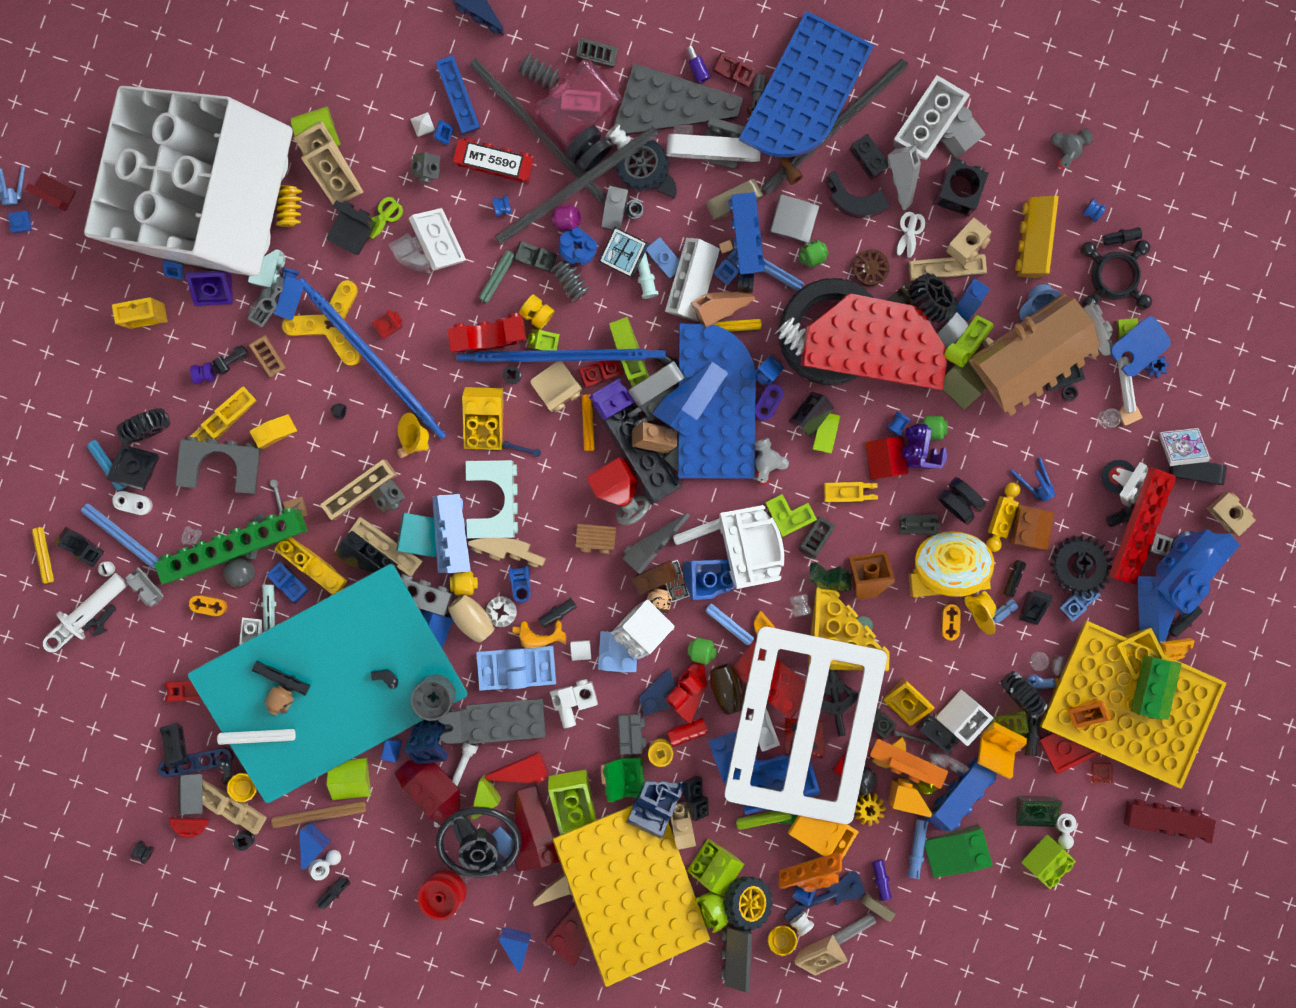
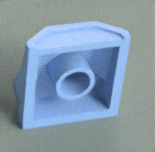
M601 631L598 670L636 672L637 658H633L628 653V649L614 639V635L611 632Z

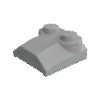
M962 106L940 139V142L955 159H958L986 134L972 117L971 111Z

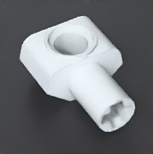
M569 686L550 691L554 709L559 711L563 728L575 726L576 722L571 707L578 704L573 687Z

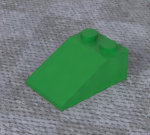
M978 824L925 839L924 847L934 878L974 872L993 866L983 830Z

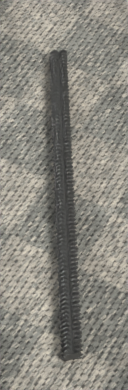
M475 57L470 63V66L473 67L472 69L478 72L477 74L527 124L526 126L540 138L562 164L577 179L578 177L580 178L582 173L576 168L575 161H570L564 155L563 149L559 148L560 145L556 144L557 142H555L554 138L551 139L552 136H548L546 134L547 131H543L544 128L538 125L539 123H537L536 119L533 120L534 117H530L531 114L527 113V111L525 112L526 109L520 106L521 104H519L518 100L514 99V97L512 98L513 95L509 94V92L507 93L508 90ZM591 181L587 186L585 185V188L601 204L607 196L606 194L604 195L605 192L603 190L600 191L601 189H599L598 185L595 186V182Z
M900 59L871 88L867 89L862 96L856 99L848 109L844 110L837 117L826 139L829 140L828 137H832L833 133L836 134L838 132L837 129L843 128L842 124L848 123L847 120L850 121L852 119L851 116L857 115L856 112L860 111V109L862 110L861 107H866L868 105L867 102L869 103V101L873 100L872 97L874 98L876 94H880L882 92L881 89L883 90V88L887 87L886 84H890L892 80L896 79L895 76L897 77V75L901 74L900 71L906 70L908 62ZM816 147L807 153L793 157L790 160L792 167L799 168L798 165L802 164V162L804 163L803 160L805 158L808 160L810 158L809 155H813L815 153L814 150L816 151L818 148ZM784 167L775 173L776 175L772 176L767 183L761 186L763 192L769 195V193L771 194L770 190L776 189L775 186L777 184L780 185L781 181H785L784 178L787 175Z
M651 126L650 129L644 131V134L641 133L640 136L635 137L634 141L631 140L628 145L625 144L618 152L615 151L612 156L609 155L608 159H604L602 163H598L592 170H588L586 174H582L580 178L578 177L574 182L572 181L570 185L568 184L564 189L562 188L558 193L556 192V194L552 195L553 198L546 199L547 202H542L541 206H536L537 208L535 210L532 209L529 214H525V217L523 216V218H519V221L513 222L514 225L511 224V226L507 227L508 229H503L500 235H495L498 242L502 245L504 241H508V238H512L514 234H518L520 230H524L526 226L528 227L532 222L534 223L538 218L552 210L553 207L555 208V205L561 204V201L567 200V197H571L573 193H577L579 189L581 190L585 185L587 186L589 182L591 183L595 178L597 179L601 174L603 175L607 170L623 161L622 158L625 159L628 157V154H633L632 151H637L638 147H642V144L644 146V143H648V140L650 141V139H654V136H658L657 130Z

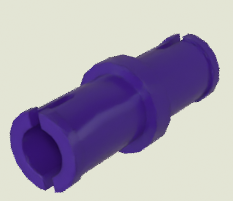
M884 860L872 861L876 877L874 881L878 886L880 901L892 899L888 883L890 879L886 874Z

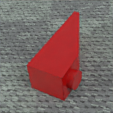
M539 751L489 772L485 777L486 780L524 783L535 781V783H539L546 779L545 776L549 772Z

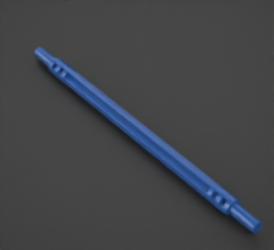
M301 278L300 281L305 282L303 289L310 296L309 299L426 427L429 426L442 440L446 434L434 422L435 419L328 301L318 291H315L304 278Z
M647 349L476 351L475 353H457V361H475L476 363L666 358V350Z

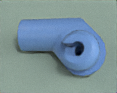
M1029 675L1026 680L1037 690L1056 687L1055 678L1043 679L1037 675Z

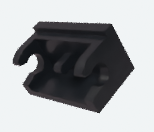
M929 713L916 727L948 755L952 752L951 748L959 743L958 738Z
M173 723L172 725L159 728L163 738L166 759L164 764L166 768L188 764L183 726Z

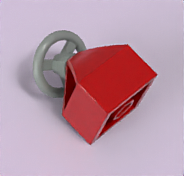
M617 458L586 477L597 498L620 505L616 513V520L619 524H633L647 513L650 502L644 495L634 496L639 483L625 460ZM636 501H643L644 505L638 506ZM639 512L636 516L630 518L632 515Z

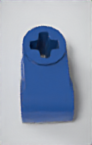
M525 565L524 568L517 569L510 567L509 577L513 597L517 602H527L531 598L529 566ZM521 588L527 591V597L523 600L517 596V592Z

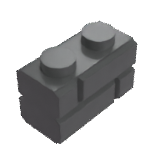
M641 713L618 714L619 754L643 753L642 748H646V736L642 737L641 729H645V717H641Z

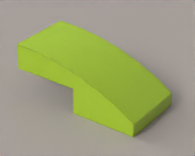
M830 413L817 429L812 449L832 454L840 415Z

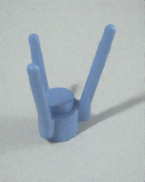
M21 166L17 193L13 188H6L3 170L0 168V201L2 205H18V200H22L21 191L25 166Z

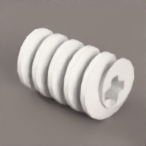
M791 318L776 333L781 332L779 339L786 337L785 345L792 343L790 350L797 348L796 355L798 356L803 352L806 329L798 330L800 323L793 325L794 318Z

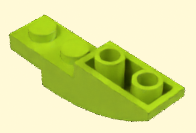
M628 317L609 323L617 349H640ZM621 360L632 387L649 377L643 360Z

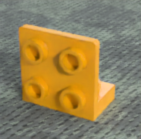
M995 722L981 732L978 764L1011 779L1013 777L1015 753L1026 745L1027 738Z

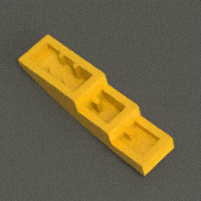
M244 386L241 387L214 411L215 413L204 421L201 427L190 437L198 438L199 442H205L206 439H219L257 400Z

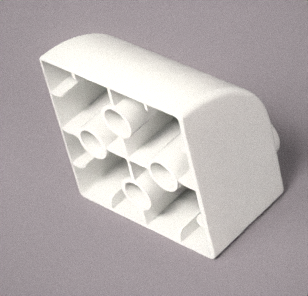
M120 86L117 90L84 229L85 236L170 261L257 276L260 273L263 257L270 245V227L281 181L288 170L287 155L293 134L292 128L227 96Z

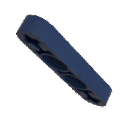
M227 747L188 754L187 758L191 762L190 769H184L180 765L169 770L168 773L163 768L166 761L163 760L158 765V772L163 777H171L218 767L221 760H215V757L221 755L222 751L224 754H228V758L225 759L226 761L229 760L231 762L234 754ZM202 755H207L210 758L208 765L201 763L200 758Z

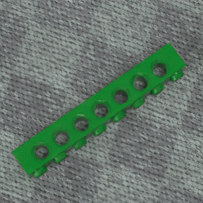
M288 508L281 511L282 515L277 517L275 514L264 517V522L258 523V521L246 524L247 528L241 530L239 527L230 530L229 535L223 536V534L214 536L211 542L201 541L194 544L195 548L189 549L185 547L177 550L178 554L172 556L170 553L161 556L160 561L154 563L161 584L177 581L307 532L308 530L301 511ZM281 521L285 522L286 527L284 530L280 528ZM264 527L268 530L266 537L262 533ZM246 534L250 536L249 544L245 541ZM229 540L233 543L232 550L228 548ZM212 547L215 549V556H212L210 553ZM194 554L198 556L197 563L193 560ZM177 560L181 564L180 569L176 567Z

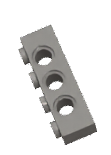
M406 574L400 576L407 589L410 586L416 587L417 594L412 597L418 608L442 616L447 614L453 595L452 592H449V588L438 585V588L430 586L431 582L421 579L420 582L412 580L413 577ZM429 591L433 592L436 596L434 602H429L426 598V594Z

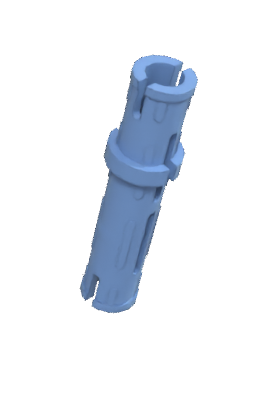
M916 819L907 876L920 879L921 865L924 862L923 850L928 821Z

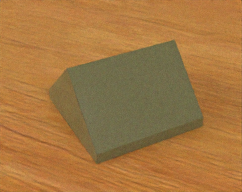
M969 362L964 367L954 364L944 377L943 391L963 410L986 389L985 384Z

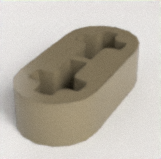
M865 893L860 901L889 922L896 915L893 910Z

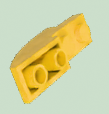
M292 537L279 542L275 547L279 554L300 571L309 575L332 595L339 592L347 583V580L337 573L332 566Z

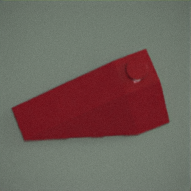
M535 785L517 790L515 824L520 831L522 844L520 853L514 861L516 870L518 872L532 870L558 863L559 858L552 841L553 837Z

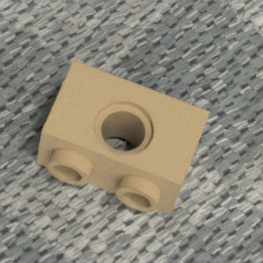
M973 218L949 244L946 252L964 266L968 261L972 262L979 254L977 251L980 248L984 249L991 241L989 237L992 231ZM966 241H972L975 245H969Z
M1226 492L1218 496L1206 509L1232 536H1240L1256 520L1252 517L1253 513L1251 510L1243 507L1239 503L1240 499L1234 493ZM1231 508L1235 510V516L1233 518H1231L1229 515V511Z

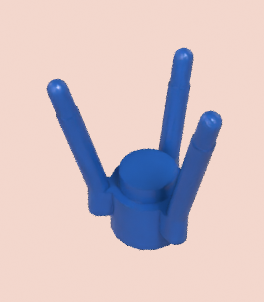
M1040 457L1038 462L1044 479L1040 472L1035 470L1037 478L1041 483L1036 487L1037 491L1013 469L1010 470L1015 478L1034 495L1035 499L1040 498L1042 502H1045L1056 495Z

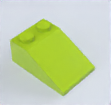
M587 770L549 776L548 791L560 835L597 820Z

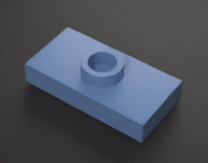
M659 237L647 247L646 252L665 275L671 279L676 275L680 260Z

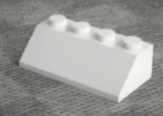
M936 75L894 138V147L899 149L916 145L919 158L927 160L970 94Z

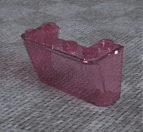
M585 59L577 65V70L574 73H568L563 78V83L559 87L554 86L549 91V96L545 100H539L534 106V115L538 123L564 150L583 130L591 126L605 112L609 114L622 102V97L590 59L587 61Z

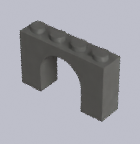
M187 436L186 440H180L175 486L198 488L202 461L211 453L224 452L231 456L236 463L235 492L257 494L261 448H257V444L245 443V446H237V442L225 441V444H217L218 440L206 439L205 442H199L198 438Z

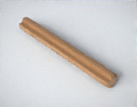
M358 802L273 817L271 823L273 828L359 814L366 811L365 802Z

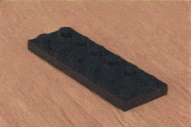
M633 404L606 420L602 419L595 406L592 405L651 505L682 487L661 452L632 446V430L635 427L634 424L641 419L639 414L631 418L628 416V413L635 410Z

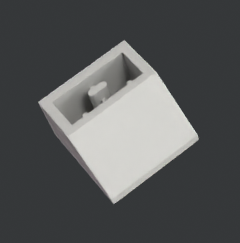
M960 689L935 718L962 743L969 746L994 717Z

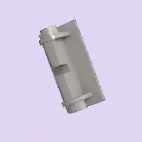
M139 567L133 575L129 574L125 578L127 580L126 583L134 592L142 590L138 596L146 606L152 607L155 604L157 605L163 598L161 590L149 580L148 575L142 572Z

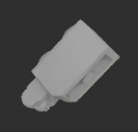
M1092 301L1082 308L1094 321L1097 337L1101 345L1098 348L1104 356L1111 354L1110 349L1113 345L1110 339L1112 327L1108 321H1104L1101 315L1103 313L1099 305H1095Z

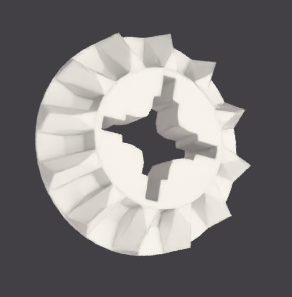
M496 597L486 607V613L490 617L492 624L497 627L510 625L516 617V606L507 597ZM505 604L504 611L509 615H502L498 619V612L493 609H500Z

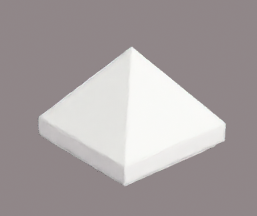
M428 112L411 119L417 137L435 131Z

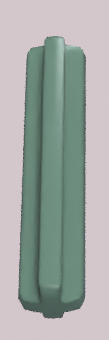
M506 251L479 296L481 301L488 303L514 260L515 255L512 252Z

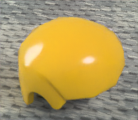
M239 773L232 776L227 784V793L236 802H247L257 792V788L247 773Z
M778 926L769 933L767 943L770 950L776 955L786 956L791 954L796 948L797 937L791 928Z

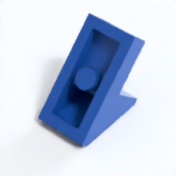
M974 278L957 302L956 312L963 319L969 321L981 306L990 288Z

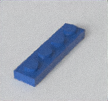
M454 56L436 61L462 135L481 129Z

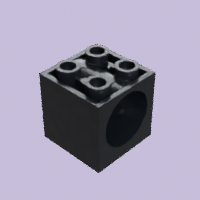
M952 160L944 170L933 204L969 217L977 209L989 172L984 171L985 169L980 166H968L963 160ZM961 176L967 179L971 184L972 194L965 198L957 196L950 187L951 177Z

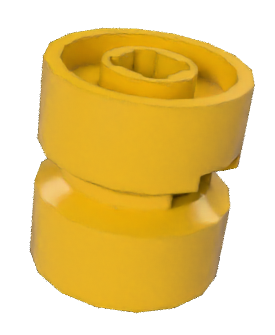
M534 294L528 298L519 311L523 318L526 320L531 319V324L539 330L548 323L555 312L547 304L542 305V300Z
M658 738L650 743L648 748L650 762L658 767L666 766L671 762L673 749L669 741Z

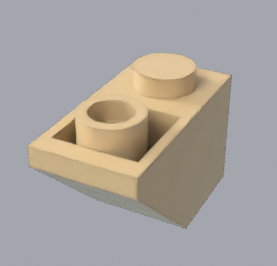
M686 802L677 803L671 817L677 850L694 847L696 842Z

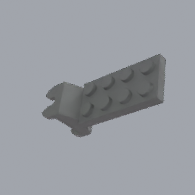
M543 698L467 704L466 708H451L444 717L438 720L445 724L443 733L439 737L443 742L450 744L463 743L465 741H468V744L545 737Z

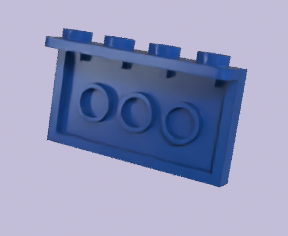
M790 754L778 755L772 759L758 761L760 770L752 773L750 785L776 791L783 790ZM811 761L809 762L803 795L807 797L820 795ZM743 804L746 815L765 810V808Z

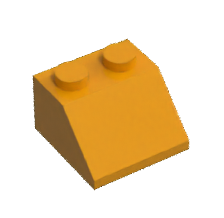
M904 778L892 779L887 802L893 809L931 817V811L918 790L910 783V780Z

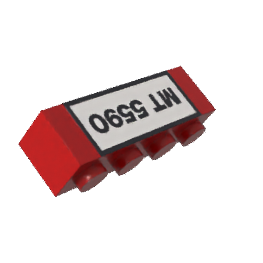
M464 138V140L458 139L453 163L458 167L529 184L534 159L525 152L516 154L512 153V150L501 147L500 150L494 148L491 144L483 143L480 145L476 144L472 139Z

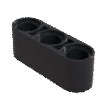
M1209 462L1170 466L1169 474L1179 479L1224 485L1227 466Z

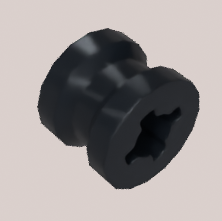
M739 272L737 292L747 290L748 293H752L754 274L744 275Z
M140 840L130 857L132 859H139L145 865L155 847L147 846L144 841Z

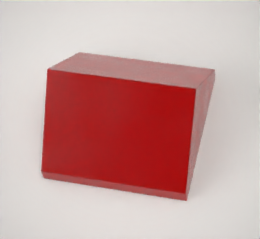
M903 436L865 442L870 480L909 474L907 460L902 457V450L904 448Z

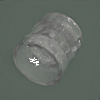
M807 594L789 598V602L793 606V617L812 613L811 607L807 603L809 600Z

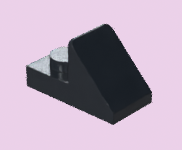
M1037 590L1033 592L1028 591L1020 614V620L1038 625L1052 603L1053 595Z

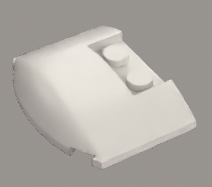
M763 505L719 514L720 532L723 534L731 569L729 573L736 589L779 581L781 579L779 574L781 567L784 566L783 542L773 517L770 518L764 511L766 508Z

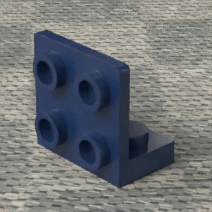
M425 719L415 724L404 752L416 764L447 761L449 754L438 744L439 736L442 735L445 724L438 720L428 721Z

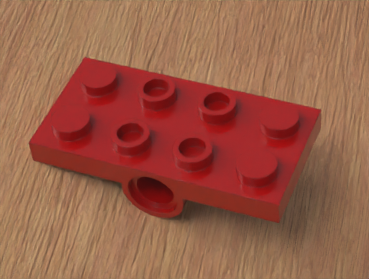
M756 641L750 645L733 667L740 679L746 684ZM760 648L758 660L764 661L765 649ZM776 658L767 701L789 719H792L800 709L805 681Z

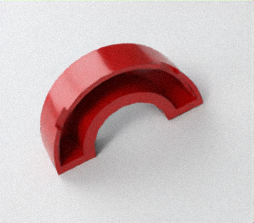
M520 313L509 314V318L496 319V323L489 324L488 321L479 322L477 326H465V323L454 324L453 328L447 329L451 352L483 351L519 344L518 340L524 342L526 341L523 316H520Z

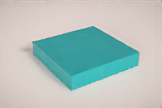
M402 513L396 551L435 557L434 518Z

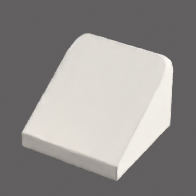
M590 640L570 642L572 661L591 659Z

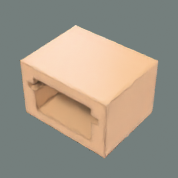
M730 240L719 244L722 254L733 250Z

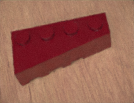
M575 903L545 939V943L573 967H575L588 940Z

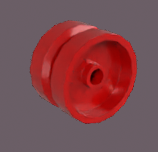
M437 871L429 877L418 891L417 901L419 908L426 916L433 920H447L454 915L465 901L467 889L462 878L453 871Z

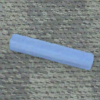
M709 604L705 609L707 614L746 645L752 643L754 637L713 604Z

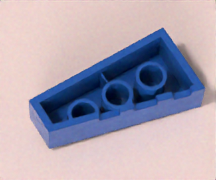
M756 192L732 195V199H729V208L734 213L731 225L732 231H736V238H733L734 248L738 250V257L736 258L737 269H740V274L763 272L765 265Z
M975 757L958 775L960 780L953 781L946 788L948 793L940 798L938 797L933 802L935 807L931 810V817H924L938 830H956L960 826V820L963 816L968 815L972 811V805L975 801H979L985 794L984 790L996 781L998 773L978 764V757Z

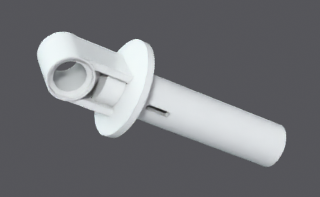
M115 573L69 616L60 611L56 613L61 622L45 636L43 641L44 649L48 652H56L74 635L83 640L85 635L82 627L128 586L126 581ZM49 638H56L58 645L50 646L47 640Z

